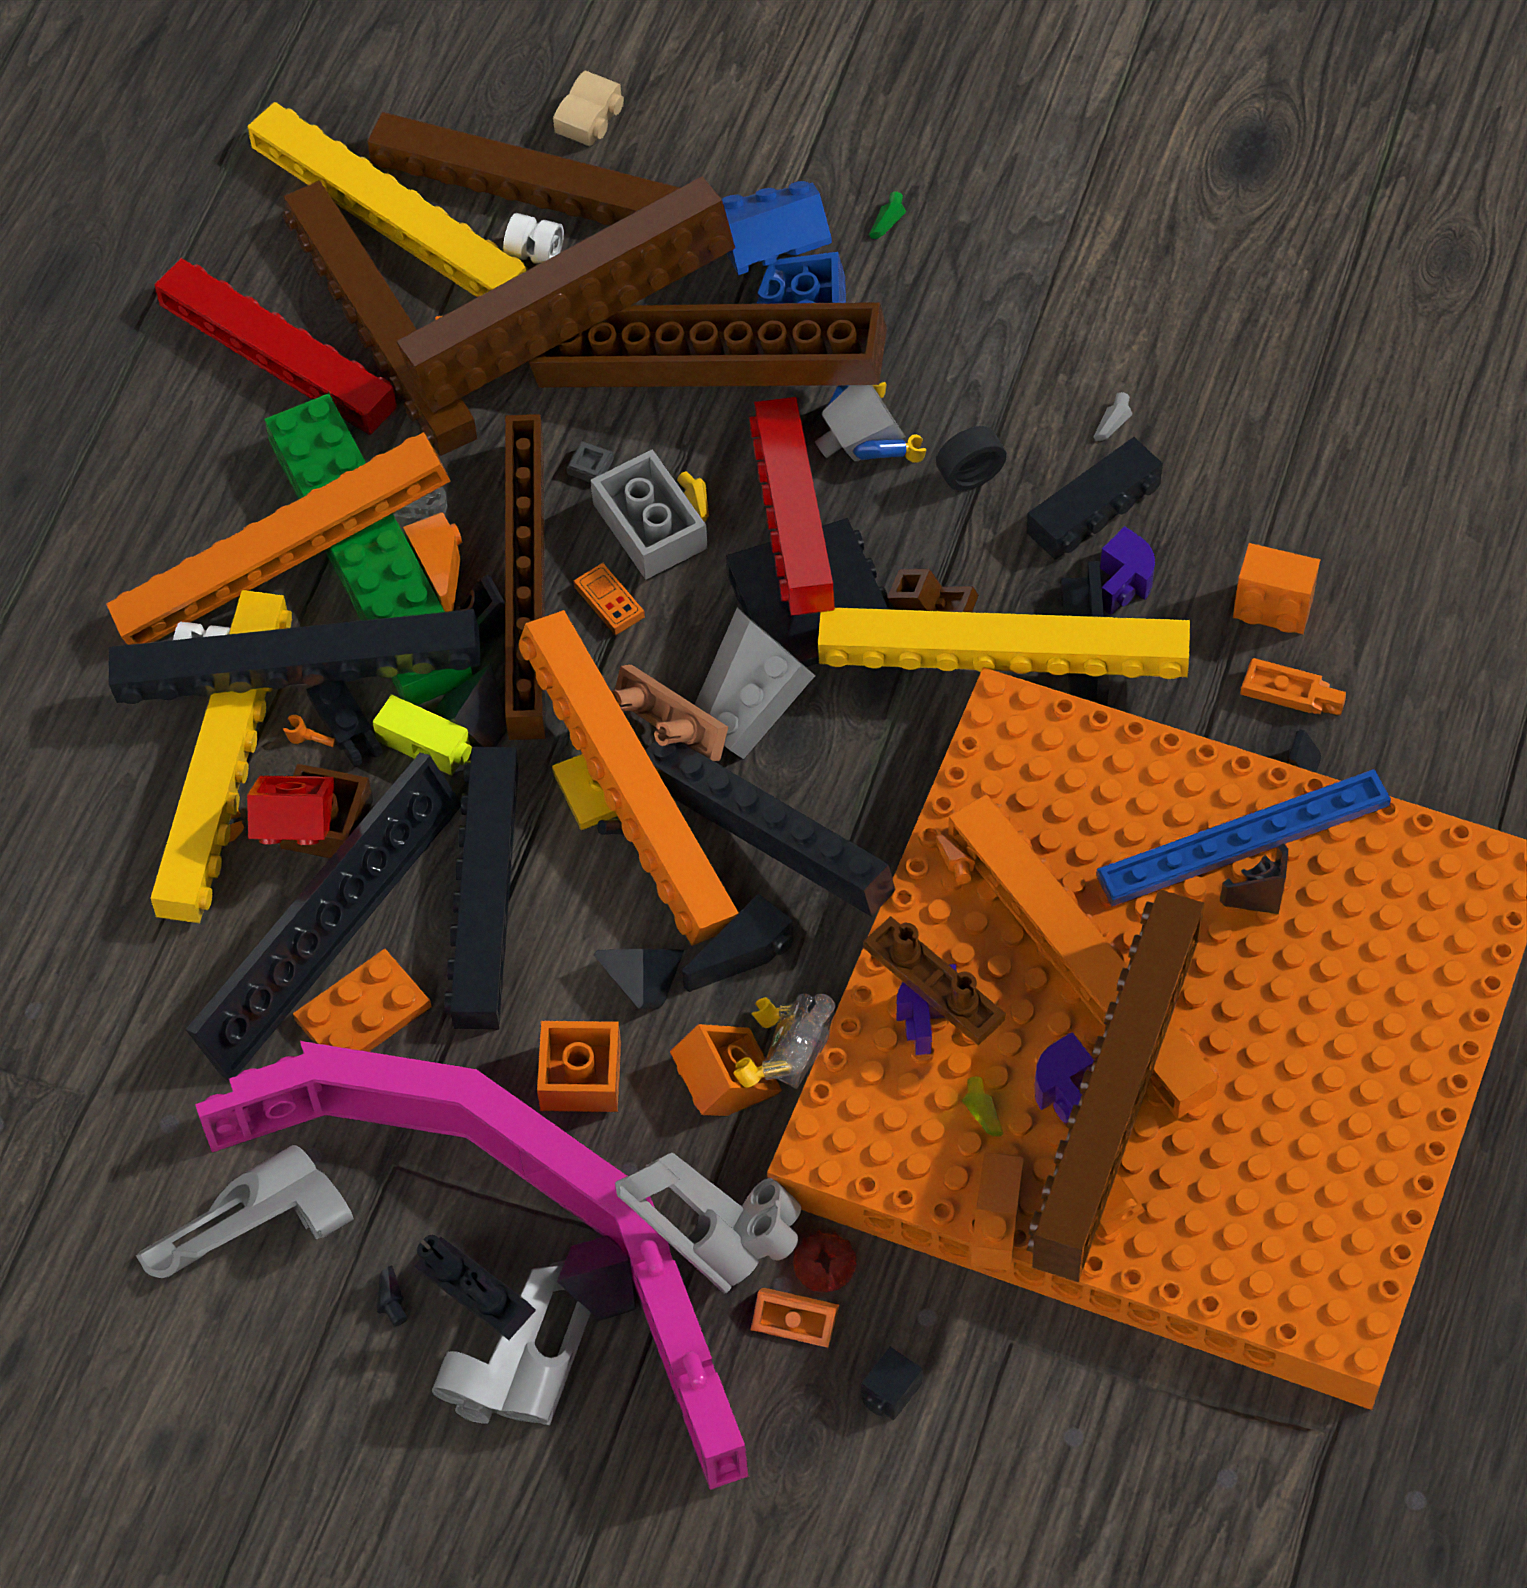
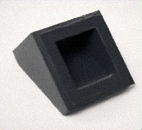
M1299 729L1296 732L1287 764L1316 773L1321 760V753L1307 732Z

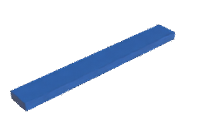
M1375 769L1098 868L1096 876L1111 906H1115L1270 850L1283 843L1292 842L1390 806L1391 798Z

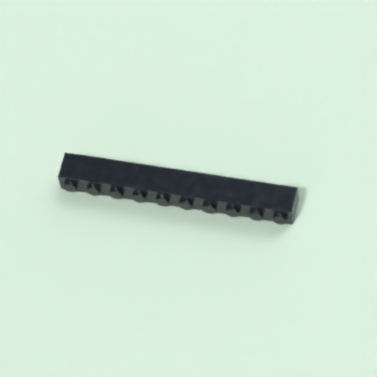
M474 609L112 646L109 647V687L117 703L136 704L142 700H173L177 697L191 695L205 697L214 693L230 691L244 693L250 689H282L288 685H319L323 682L337 680L351 682L360 678L376 676L390 678L396 674L414 672L427 674L434 670L444 669L465 670L469 667L480 666L479 627Z

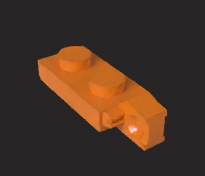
M1251 658L1240 695L1314 714L1324 712L1341 715L1346 700V692L1330 688V684L1323 681L1320 675L1256 658Z

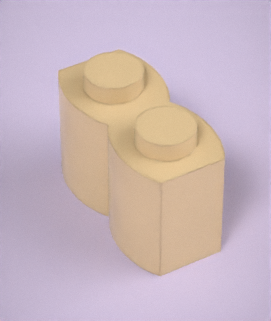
M588 71L582 72L575 81L569 95L563 99L553 117L555 133L587 146H592L597 138H603L608 127V121L613 115L619 114L623 106L624 98L621 96L620 84Z

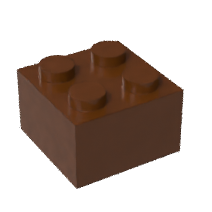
M297 763L293 776L334 777L330 830L325 839L319 840L318 844L301 845L297 843V840L282 839L280 847L285 850L331 858L370 811L373 796L369 778Z

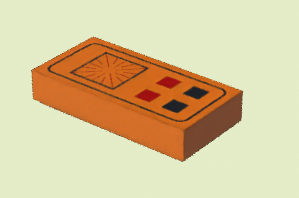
M604 563L574 580V588L615 636L645 618L642 607Z

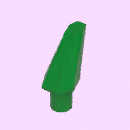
M891 192L888 203L881 206L880 212L869 233L871 239L882 237L906 213L902 204L903 195L901 193Z

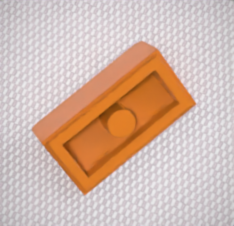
M761 1288L757 1295L751 1330L828 1348L839 1305Z

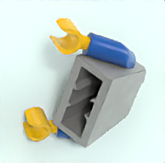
M885 382L879 385H839L822 413L831 430L815 441L826 458L843 447L853 461L904 457L905 455L911 462H920L924 459L927 449H917L921 446L923 440L917 434L911 435L907 443L903 440L905 438L904 433L881 399L885 396L886 392Z

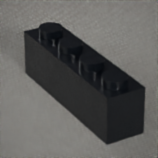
M1135 437L1131 438L1028 512L1026 533L1054 560L1065 552L1071 553L1091 533H1099L1113 517L1128 512L1134 502L1142 496L1154 493L1161 484L1163 463Z

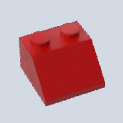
M259 776L247 794L248 839H259L261 844H278L282 842V839L297 840V843L301 845L318 844L319 840H324L330 830L334 777Z

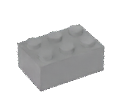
M653 449L590 480L593 505L645 580L708 549L706 524Z

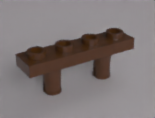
M890 916L864 940V949L975 1044L979 1045L1005 1021L1006 1013L976 988L977 981L973 974L965 971L956 972L918 939L919 932L915 925L911 923L900 924Z

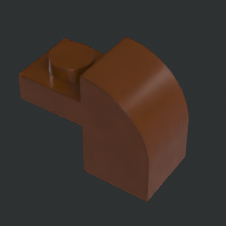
M899 569L887 598L895 610L972 613L979 595L973 586L942 587L930 569Z

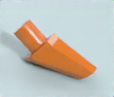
M943 835L936 836L935 842L948 870L955 872L958 884H968L971 881L970 872L974 870L975 860L949 837Z

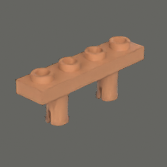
M631 664L620 666L615 690L611 692L623 712L632 711L655 726L658 731L654 732V737L661 746L682 742L712 761H719L721 759L728 726Z

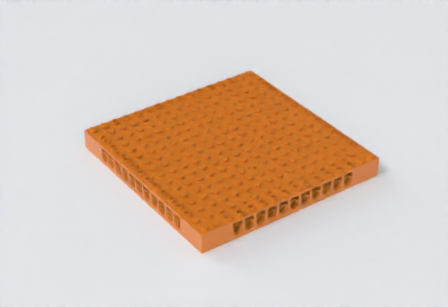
M983 667L894 874L895 891L880 907L869 935L890 916L900 924L911 923L915 925L919 932L918 939L948 965L956 964V971L958 973L965 971L975 976L977 981L976 988L1006 1013L1005 1021L982 1043L977 1045L946 1018L930 1019L932 1032L931 1054L916 1055L914 1041H907L905 1021H896L897 993L903 981L863 947L826 1033V1044L818 1052L768 1169L767 1178H772L785 1188L800 1203L801 1210L1372 1410L1527 945V840L1389 796L1391 802L1388 807L1285 844L1289 850L1286 880L1279 914L1226 907L1220 902L1222 884L1225 880L1230 879L1233 884L1248 880L1241 870L1245 869L1248 871L1261 861L1264 855L1275 862L1278 847L1162 888L1161 890L1204 902L1199 941L1171 1020L1178 1029L1184 1028L1190 1034L1195 1045L1194 1048L1202 1058H1209L1215 1065L1219 1074L1216 1095L1177 1119L1150 1084H1148L1118 1169V1173L1145 1211L1110 1235L1105 1232L1099 1223L1078 1283L1032 1268L1033 1252L1027 1251L1031 1237L1028 1233L1035 1211H1041L1044 1199H1041L1046 1179L1048 1175H1054L1056 1168L1054 1160L1061 1140L1066 1141L1069 1131L1067 1123H1064L1058 1117L1053 1103L1043 1110L1039 1108L1034 1094L1037 1062L1041 1054L1051 1044L1073 1032L1092 1057L1097 1038L1104 1035L1105 1029L975 867L970 872L971 881L968 884L961 885L956 882L955 872L948 870L935 842L936 836L943 835L950 838L949 816L987 794L995 804L1000 803L1005 808L1013 827L1017 832L1021 830L1027 835L1035 854L1039 859L1045 858L1050 863L1057 881L1062 887L1068 886L1073 891L1080 909L1085 915L1091 914L1099 924L1102 936L1108 943L1113 942L1118 946L1124 957V963L1128 966L1131 959L1128 955L1135 934L1140 935L1143 925L1140 922L1147 901L1154 903L1158 890L1111 906L1096 876L1098 868L1329 786L1341 780ZM984 1153L1024 1157L1011 1271L970 1266Z

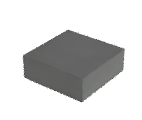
M581 441L566 467L567 475L591 483V479L608 471L614 460L613 452Z

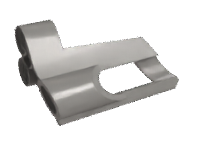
M291 1145L233 1180L219 1194L208 1212L141 1250L136 1257L147 1274L158 1278L170 1277L200 1259L207 1252L292 1207L295 1209L304 1227L311 1230L315 1239L324 1238L351 1222L354 1218L344 1198L323 1172L316 1169L314 1163L303 1149L296 1145ZM240 1202L243 1203L245 1208L176 1248L172 1242Z
M671 1152L649 1163L644 1169L615 1182L617 1196L724 1294L730 1290L731 1286L749 1276L761 1258L769 1256L772 1260H782L796 1247L798 1236L789 1226L800 1215L801 1205L785 1188L772 1178L764 1179L758 1183L743 1205L740 1206ZM670 1187L699 1214L698 1223L694 1231L686 1237L645 1198Z
M565 1260L552 1263L547 1267L531 1270L520 1296L527 1300L536 1311L510 1340H507L502 1335L500 1336L488 1364L460 1352H447L432 1392L439 1399L456 1404L455 1411L461 1417L483 1424L490 1421L492 1413H497L515 1420L544 1425L551 1424L591 1313L577 1301L558 1356L549 1358L543 1356L535 1346V1339L552 1293L565 1290L557 1283Z

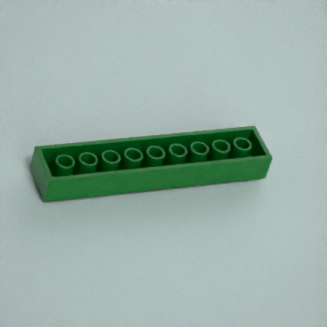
M329 393L264 419L270 445L298 499L303 498L310 491L321 488L338 479L343 473L353 471L366 464ZM393 513L325 549L361 621L445 612ZM469 667L465 670H434L427 674L415 672L396 674L390 678L401 699L418 706L451 692L473 675L472 669Z

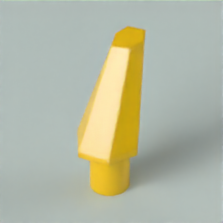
M685 471L678 476L677 482L685 489V496L705 522L709 516L706 484L701 478L695 480Z

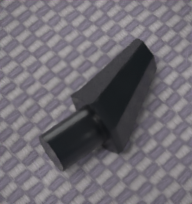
M389 1266L380 1273L377 1313H386L392 1324L396 1327L403 1324L408 1317L400 1306L404 1297L401 1294L393 1266Z

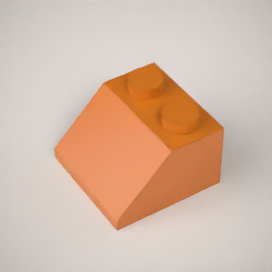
M698 1024L670 1051L677 1065V1071L684 1079L693 1097V1103L701 1115L729 1116L771 1098L782 1091L774 1074L762 1077L758 1083L749 1088L742 1086L733 1074L737 1070L735 1064L746 1057L751 1058L756 1067L765 1065L766 1058L750 1028Z

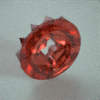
M818 1230L815 1235L808 1238L804 1237L801 1244L795 1249L793 1258L794 1272L799 1281L807 1288L818 1292H832L845 1286L853 1277L856 1270V1253H854L849 1240L839 1237L836 1232L829 1234ZM821 1249L827 1252L829 1258L835 1257V1259L830 1261L828 1274H826L825 1268L822 1267L820 1262L814 1263V1261L819 1259Z

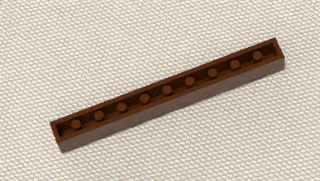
M385 112L381 113L367 141L371 163L382 168H392L408 172L413 176H423L439 180L445 184L470 188L476 192L501 196L507 200L532 204L538 208L563 212L569 216L594 220L604 225H613L680 188Z
M319 180L285 195L286 211H283L282 214L286 225L290 230L295 229L297 231V238L305 254L310 252L313 256L312 262L316 272L320 277L325 276L327 278V286L335 301L340 299L343 303L342 309L347 321L350 324L355 323L359 328L357 332L365 348L371 347L373 350V359L381 373L386 371L389 375L388 381L394 388L395 396L403 397L405 401L404 407L412 422L417 420L421 426L419 428L420 433H425L440 456L477 440L475 419L461 398L432 413L415 389L397 341L417 329L322 182Z
M541 414L505 415V718L509 740L546 739L545 690L540 688L534 668L529 660L527 661L523 658L519 649V640L525 624L545 617L544 438Z

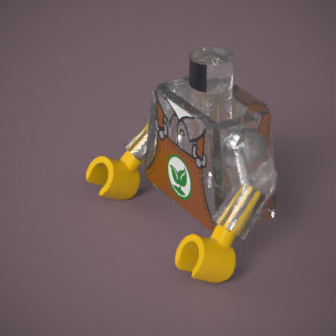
M806 993L800 994L794 1003L781 1004L780 1008H776L766 997L756 1001L755 1005L760 1011L752 1012V1016L764 1028H770L777 1022L778 1024L766 1061H763L762 1066L756 1067L749 1057L743 1058L735 1064L737 1070L733 1074L742 1086L746 1088L752 1087L762 1077H765L766 1080L778 1079L795 1089L798 1088L815 1062V1059H817L825 1047L835 1015V1003L825 994H817L815 997Z

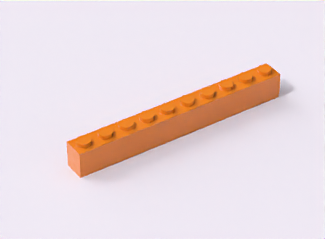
M423 432L415 437L406 439L401 445L384 454L376 455L369 462L353 471L343 473L338 479L310 491L306 496L292 504L280 507L268 517L247 525L242 531L231 537L217 541L207 550L194 557L184 559L179 565L162 574L151 577L149 581L133 590L121 593L116 599L106 605L120 636L127 645L155 642L174 632L178 623H190L240 596L242 590L249 591L442 487L451 482L435 449Z
M562 610L526 623L519 640L521 655L525 660L530 661L536 672V679L540 688L547 691L553 702V709L557 718L564 721L570 732L573 746L581 751L587 761L588 772L593 780L598 781L604 791V798L609 809L615 811L620 819L624 836L628 841L633 842L636 847L643 869L647 873L650 872L657 884V892L663 903L668 904L673 912L677 929L682 935H686L691 946L717 936L739 912L566 612Z
M985 794L949 816L950 838L975 860V869L1105 1029L1104 1021L1111 1001L1116 1002L1119 992L1116 991L1121 971L1123 968L1128 969L1118 946L1113 942L1108 943L1102 936L1099 924L1091 914H1084L1078 906V901L1073 891L1068 886L1062 887L1057 881L1050 863L1045 858L1039 859L1032 850V844L1027 835L1021 830L1017 832L1010 823L1007 811L1000 803L995 804ZM1171 1020L1149 1084L1175 1117L1179 1119L1216 1095L1219 1074L1212 1061L1207 1057L1202 1058L1196 1051L1190 1034L1184 1028L1178 1029Z

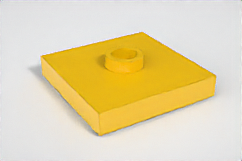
M583 754L552 766L553 774L581 830L598 824L600 820H609L617 817L616 812L610 810L607 806L604 791L600 784L590 776L587 769V761Z

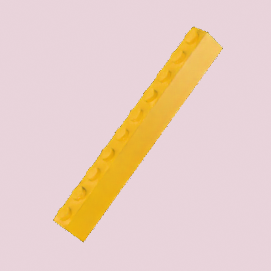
M274 102L247 126L253 149L307 185L320 180L337 205L474 296L479 297L526 272V267L520 259L514 256L510 257L501 251L491 240H484L475 234L467 224L459 223L452 219L441 207H434L425 201L415 190H408L399 184L391 174H384L373 167L368 159L358 157L349 151L342 142L334 141L326 136L316 125H309L300 119L292 109H285Z
M242 590L229 634L290 628L292 612L287 610L284 595ZM272 688L250 689L244 693L233 691L220 692L210 696L150 898L156 917L200 923L203 911L209 910L212 901L211 883L213 878H218L220 874L222 860L219 855L222 846H227L231 833L230 817L231 814L236 815L239 808L240 796L238 789L240 783L244 784L247 780L249 769L247 758L249 752L253 753L256 749L257 731L255 730L257 723L263 722L265 718L266 701L264 699L266 692H271Z
M835 608L833 611L820 612L818 636L819 664H828L833 667L860 665L868 668H880L888 666L902 667L908 670L918 668H938L943 671L970 669L981 672L982 668L985 667L991 670L1012 671L1018 674L1049 672L1053 675L1080 673L1089 676L1107 674L1124 675L1129 678L1160 676L1164 679H1175L1178 677H1188L1190 620Z

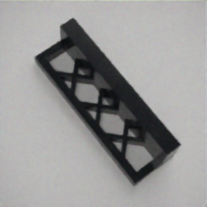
M1099 561L1088 562L1087 578H1062L1063 616L1104 617ZM1068 673L1070 695L1107 706L1109 675L1089 676L1087 674Z

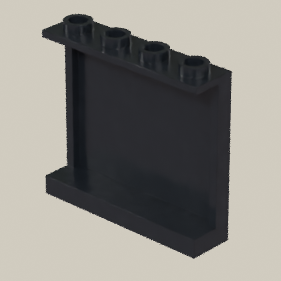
M848 518L823 525L822 530L833 580L834 607L888 610L889 600L884 586L878 587L875 578H877L875 565L871 558H865L862 551L864 550V542L858 529L853 531ZM771 542L726 555L727 576L742 612L805 667L818 664L820 612L791 616L789 602L781 601L779 580L784 579V577H777L775 555L780 554L772 552Z

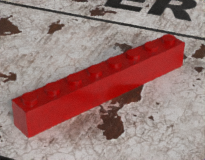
M181 258L154 284L161 307L312 400L329 393L342 418L367 434L371 435L397 408L394 388L388 380L383 377L377 378L366 371L359 362L355 360L350 361L341 356L331 345H323L313 339L305 329L295 328L287 323L277 312L271 313L261 307L254 298L250 296L245 297L236 292L226 281H218L210 276L200 265H192Z
M796 397L754 402L755 416L749 417L751 438L758 437V439H753L755 460H762L757 462L759 482H766V484L762 485L764 506H771V508H766L768 530L775 529V531L770 532L772 552L780 554L775 555V568L777 577H784V579L779 580L781 601L789 602L791 616L835 610L833 580Z

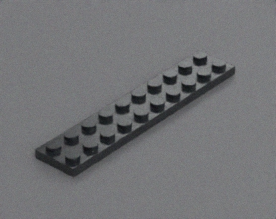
M420 752L187 1027L186 1031L222 1077L229 1080V1078L235 1077L241 1072L460 809V800L430 755Z

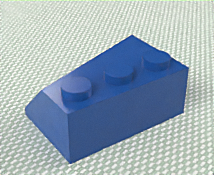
M799 181L790 184L789 188L780 190L764 188L756 191L755 195L745 197L730 195L722 199L735 244V249L726 254L738 275L749 272L748 265L756 262H762L764 266L776 263V258L779 254L799 255L832 243L820 193L813 183Z
M831 252L776 259V263L768 265L757 293L759 297L757 304L846 303L845 274L839 253Z

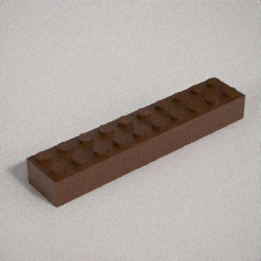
M702 176L398 340V347L415 389L432 413L732 251L735 249V244L723 201Z
M880 302L631 305L529 360V365L539 388L879 385L887 326Z
M1158 889L1154 903L1146 902L1140 924H1143L1140 935L1135 934L1129 950L1128 957L1131 959L1128 969L1123 968L1116 988V991H1119L1116 1002H1110L1104 1021L1106 1025L1104 1035L1097 1038L1092 1054L1094 1062L1091 1071L1086 1070L1080 1086L1079 1093L1082 1095L1079 1105H1073L1067 1123L1069 1131L1066 1141L1061 1140L1054 1160V1163H1056L1054 1175H1048L1041 1196V1199H1044L1041 1211H1035L1028 1234L1031 1237L1027 1251L1033 1252L1032 1268L1079 1283L1199 941L1204 902Z

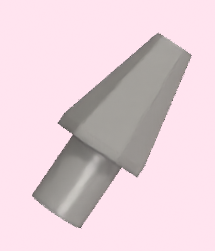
M1123 392L1117 393L1114 405L1106 408V412L1094 435L1095 441L1108 439L1132 416V411L1128 406L1130 398L1128 394Z

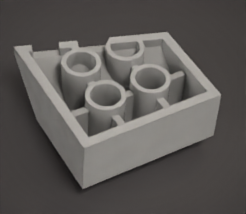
M737 607L695 706L728 726L724 746L744 759L815 675Z

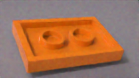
M383 949L295 1011L293 1016L297 1024L316 1044L370 1052L432 1006L430 999L390 953Z

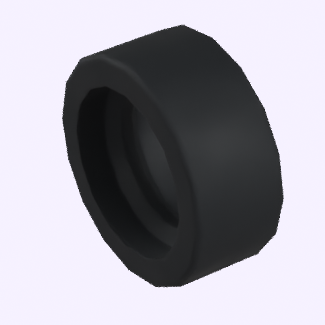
M986 426L970 427L951 437L940 448L936 456V466L951 489L957 491L972 490L994 478L1003 468L1007 459V451L991 428Z

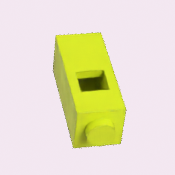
M392 694L373 721L374 732L378 742L414 759L420 752L430 755L439 770L451 776L459 765H464L471 754L472 746L470 745L466 728Z

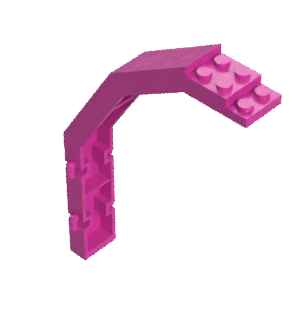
M300 1041L304 1054L296 1057H283L276 1063L259 1069L251 1068L244 1070L238 1076L229 1078L233 1092L215 1094L205 1099V1101L195 1104L212 1152L324 1115L469 1139L602 1236L608 1235L627 1255L631 1263L633 1285L640 1297L642 1309L675 1398L681 1407L684 1422L709 1489L711 1490L748 1477L744 1441L719 1375L715 1372L711 1354L676 1262L671 1256L669 1244L617 1196L615 1182L627 1177V1175L480 1071L472 1068ZM651 1196L645 1198L654 1207Z

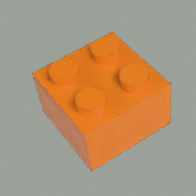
M1249 543L1238 579L1233 618L1240 619L1248 624L1274 627L1286 633L1304 634L1313 602L1320 559Z
M541 1021L537 1083L540 1111L618 1112L621 1055L619 1022Z

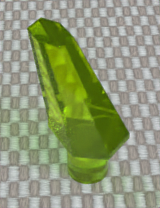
M981 1077L967 1079L968 1094L964 1096L962 1102L987 1134L1000 1137L1003 1131L992 1096L984 1094L983 1079Z

